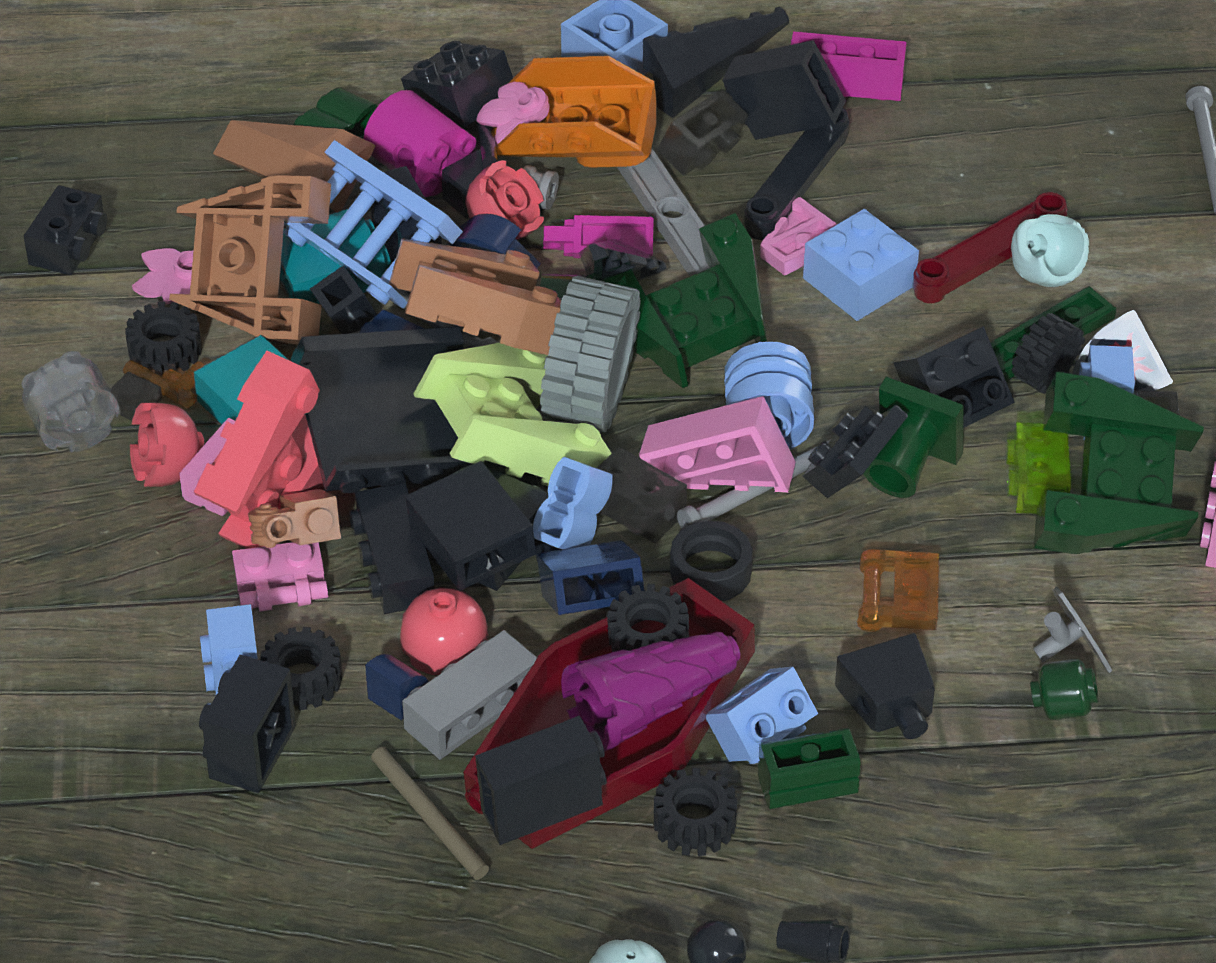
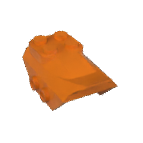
M610 56L533 58L509 82H522L528 88H541L548 96L549 112L539 123L518 124L496 145L497 156L576 157L579 164L591 168L635 166L644 162L649 157L656 127V92L654 81ZM493 127L494 137L496 135L497 127Z

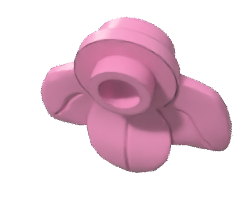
M522 82L508 83L499 88L497 99L490 100L481 108L476 121L481 125L497 127L495 144L497 145L518 124L541 122L549 112L548 96L541 88H528Z
M164 248L146 251L141 254L142 260L150 269V272L132 285L133 291L147 298L162 296L165 304L174 302L169 300L170 294H190L193 251L180 253L176 249Z

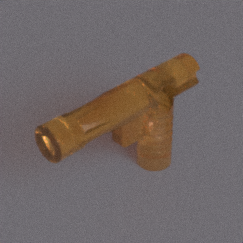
M129 360L123 368V373L190 409L197 400V395L190 392L195 386L194 372L202 368L204 364L197 361L183 375L173 369H169L161 376L137 362Z

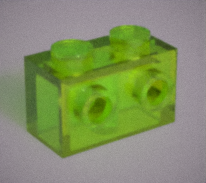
M1016 422L1014 439H1007L1006 465H1013V470H1008L1007 494L1015 496L1016 513L1036 514L1037 507L1047 490L1070 493L1071 476L1068 434L1044 431V423Z

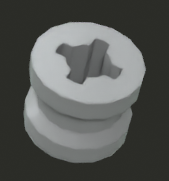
M524 166L523 169L534 179L543 195L544 201L539 204V208L551 209L558 191V173L551 170L542 173L538 172L534 166Z

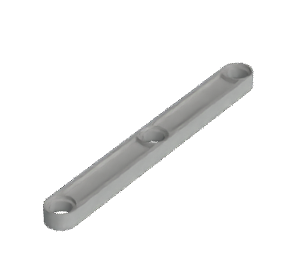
M651 149L649 157L638 165L617 167L648 215L654 218V224L688 275L692 276L709 269L710 267L705 261L699 228L705 225L654 150ZM675 211L681 213L682 215L679 217L672 218L666 217L663 214L665 212Z

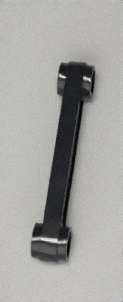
M842 108L834 125L805 130L754 197L747 202L744 210V226L750 237L764 240L769 233H772L778 220L781 217H787L792 211L793 201L798 197L802 198L840 146L846 142L850 122L848 113L844 108Z

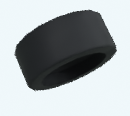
M719 521L697 522L680 530L672 541L670 552V575L673 584L675 585L689 578L720 601H727L741 594L750 583L753 549L749 538L739 528ZM717 551L731 556L737 563L725 571L712 573L695 569L686 560L698 552Z

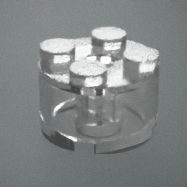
M69 351L60 358L46 363L37 371L27 374L22 380L24 408L42 441L52 450L58 451L57 447L69 448L70 452H80L89 449L109 435L112 430L110 423L115 414L118 418L120 412L118 401L100 369L93 361L82 357L79 352Z

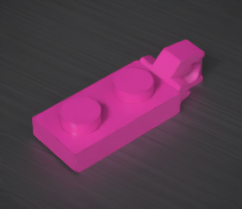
M574 215V219L564 220V226H544V249L564 250V256L580 258L579 252L592 243L617 239L653 256L654 218Z

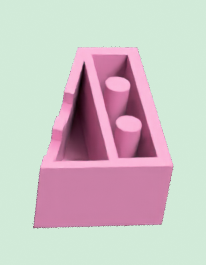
M764 396L648 425L639 453L655 487L670 489L709 490L710 485H732L738 491H748L749 486L774 487L775 492H788L796 464Z

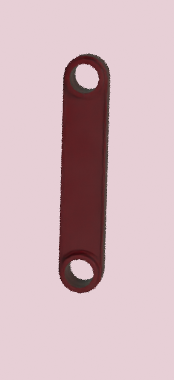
M1042 193L1036 197L1034 202L933 258L921 260L913 273L912 286L914 295L924 303L940 302L946 294L1012 258L1011 242L1019 224L1025 220L1036 219L1045 214L1067 217L1066 200L1057 193Z

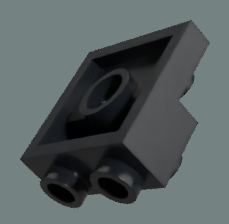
M894 405L883 414L878 410L873 413L867 406H864L853 415L848 411L845 412L832 426L831 431L835 434L830 442L822 441L809 455L808 460L811 464L803 477L826 498H829L863 475L908 415L897 405Z

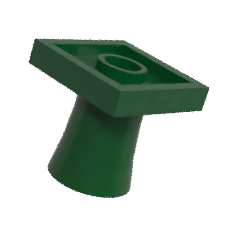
M885 377L879 387V412L883 414L894 405H897L908 417L863 474L878 490L894 497L908 498L916 492L921 472L929 455L953 465H957L963 454V405Z

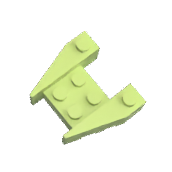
M501 343L436 354L413 393L416 398L436 400L458 436L450 452L452 458L471 464L479 461L484 462V460L506 466V474L521 478L524 472L542 477L541 484L545 486L549 485L551 474L563 457L602 470L611 455V451L594 425L542 420L541 414L536 409L540 404V397L543 392L541 384L546 370L544 369L545 359L548 356L545 354L518 349Z

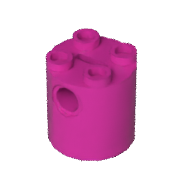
M401 90L387 97L370 116L364 130V140L375 145L371 156L389 170L407 166L425 197L435 196L442 192L441 170L471 154L476 146L475 137L412 90Z

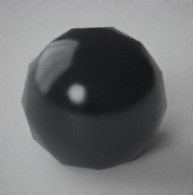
M721 919L707 920L696 927L687 940V956L690 963H743L746 959L747 944L743 933L733 923Z

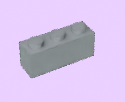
M505 630L501 631L490 640L481 642L473 652L457 663L448 665L440 675L424 686L412 690L407 698L402 700L404 729L441 760L499 718L537 657Z

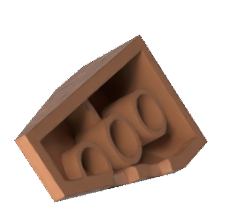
M231 120L213 154L261 178L272 175L312 176L327 182L334 174L332 168L336 164L325 154V151L334 140L366 161L370 158L375 145L343 129ZM356 179L352 184L346 183L330 204V211L336 213L343 209L357 182Z

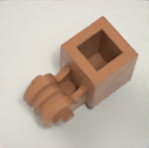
M321 489L280 496L281 509L271 507L270 503H265L248 513L249 521L252 524L250 526V530L253 532L251 534L252 544H259V546H265L266 548L276 547V544L286 540L301 546L341 539L336 496Z

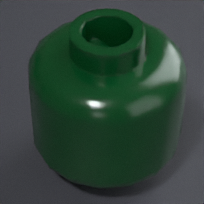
M1079 659L1045 663L1039 669L1038 680L1030 682L1034 707H1043L1045 715L1051 720L1056 721L1086 716L1090 713L1092 704L1099 701L1094 670L1092 667L1086 668L1085 664Z

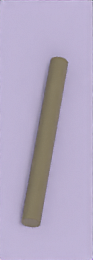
M385 747L377 748L371 755V760L469 874L475 880L483 878L489 871L486 863Z

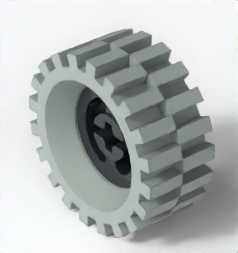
M574 276L572 278V282H569L566 295H563L561 300L560 312L556 315L555 329L548 345L550 349L545 359L544 369L546 370L541 384V389H543L540 397L542 418L562 423H587L594 425L600 432H607V429L612 424V418H615L618 403L621 402L624 383L627 382L629 374V364L632 362L634 353L632 350L638 331L636 326L640 316L638 311L640 307L639 290L582 276Z

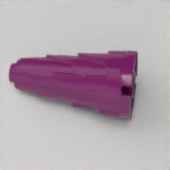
M714 632L671 642L659 641L631 651L620 650L576 662L563 670L561 679L563 699L574 695L576 706L567 710L570 719L580 716L589 732L593 730L597 732L604 751H607L647 728L648 724L682 707V702L698 695L711 683L733 672L737 661L740 659V650L736 641L731 636H725L722 632Z

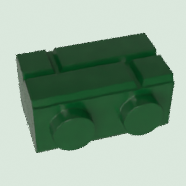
M849 728L759 744L760 761H758V777L769 809L858 793V776H860L861 761Z

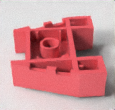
M269 351L265 352L243 385L237 400L244 403L234 424L226 421L220 436L227 440L214 462L206 464L194 490L195 495L230 512L231 515L218 534L246 549L262 547L259 544H252L251 534L253 532L250 530L252 524L248 517L250 511L265 503H270L271 507L281 509L280 496L324 489L306 415H304L314 408L320 389L309 369Z

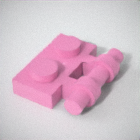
M290 542L276 544V547L273 548L262 546L232 551L240 606L251 604L252 609L258 608L259 612L272 610L274 605L297 602L298 606L311 605V600L328 598L319 542L301 546Z

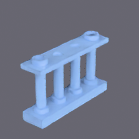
M334 140L325 151V154L336 164L332 168L334 174L327 181L331 183L330 204L347 182L352 184L356 179L362 183L360 187L362 192L325 240L311 231L315 224L284 223L287 228L283 231V234L300 247H303L307 242L340 266H344L347 271L368 284L369 287L366 291L382 304L386 305L391 300L403 309L408 302L389 285L395 260L382 277L379 278L366 269L399 224L403 220L407 222L410 217L418 221L416 225L418 230L410 240L429 243L431 239L436 240L438 236H441L453 244L463 231L447 214ZM382 198L390 202L388 205L390 211L356 255L351 259L338 250L375 201L379 203Z

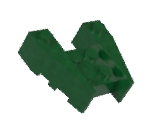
M736 213L699 228L704 257L710 267L709 269L648 295L643 291L632 270L602 280L639 290L640 307L638 311L640 316L636 326V330H638L637 337L633 345L635 352L644 359L650 358L662 368L663 374L682 388L688 387L686 368L751 340H755L756 343L767 342L758 269L752 238ZM589 274L588 277L593 279L592 275Z
M1056 372L1046 391L1043 430L1085 436L1081 493L1078 495L1046 491L1037 507L1034 548L1069 554H1082L1091 552L1092 549L1108 546L1118 548L1129 546L1132 542L1150 539L1160 541L1186 536L1198 519L1199 512L1172 508L1175 450L1191 452L1202 436L1204 427L1100 378Z

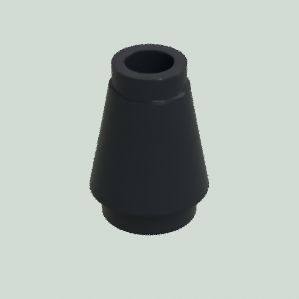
M837 919L790 922L782 920L777 931L776 945L778 949L786 950L818 963H844L849 950L850 929L846 925H839Z

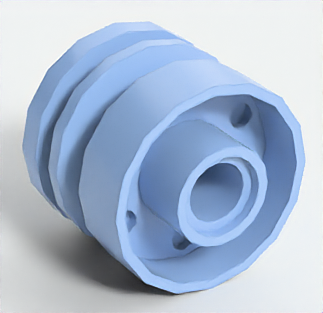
M758 342L744 346L730 357L725 365L724 372L726 405L764 396L789 449H793L804 442L814 427L811 366L806 356L791 345L780 342Z

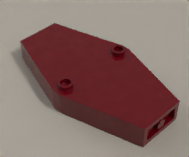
M689 578L669 587L670 596L677 592L681 596V603L685 602L687 605L689 637L722 632L725 636H731L736 641L740 650V659L737 661L735 670L711 683L703 692L682 702V707L648 724L647 728L614 748L604 751L605 756L600 758V763L603 767L607 783L602 785V806L518 839L533 849L657 787L659 784H663L665 777L671 775L674 778L678 770L684 769L710 727L706 720V714L727 699L755 653V624ZM607 618L551 644L538 656L463 771L466 790L465 798L477 813L483 814L475 756L570 719L567 710L575 707L576 701L574 695L563 699L561 686L563 670L576 662L613 653L612 645H609ZM645 620L636 623L631 628L641 633H654L663 629L665 625L658 621Z

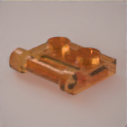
M877 549L864 551L860 556V570L864 573L863 603L858 611L857 618L860 629L868 632L878 631L882 627L936 630L938 619L939 553ZM884 571L894 572L893 606L880 605L881 574Z

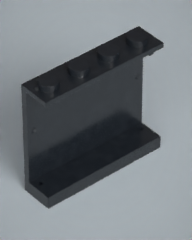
M460 327L301 337L291 360L309 369L320 389L314 408L309 413H305L325 491L341 490L343 493H355L363 488L384 487L400 483L428 486L460 469L473 465L451 457L450 452L458 436L436 400L416 398L413 394L434 355L459 350L464 342ZM484 460L483 462L489 468L493 465V462Z

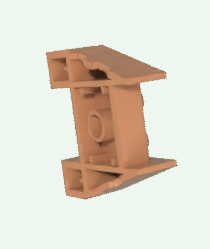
M272 175L261 179V182L246 187L239 186L227 190L228 193L210 199L202 198L177 207L178 214L196 219L190 294H170L169 300L239 328L256 337L262 335L266 340L280 344H298L301 337L319 336L321 305L303 299L278 298L284 223L328 224L331 183L312 176Z
M407 239L401 240L389 285L393 288L411 292L405 309L406 314L434 323L441 321L463 326V332L478 336L479 331L498 334L501 337V344L545 355L549 353L550 346L548 345L555 329L556 315L560 312L561 300L557 297L558 294L555 291L536 286L540 272L530 261L528 255L513 250H507L506 255L491 251Z

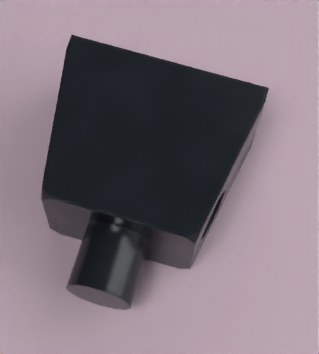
M915 633L837 656L835 686L872 731L881 732L898 726L906 739L918 738L927 731L928 723L925 718L932 713L935 689Z

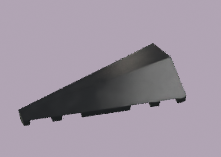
M775 7L774 13L763 15L759 12L750 13L748 19L739 20L731 17L696 25L693 31L687 33H680L674 30L668 32L665 38L656 39L653 36L644 38L643 68L653 74L656 107L671 118L677 116L725 76L734 57L754 53L789 24V18L785 10L781 7Z
M617 239L592 243L579 252L586 274H591L593 279L599 281L632 270L637 281L668 271L665 261Z

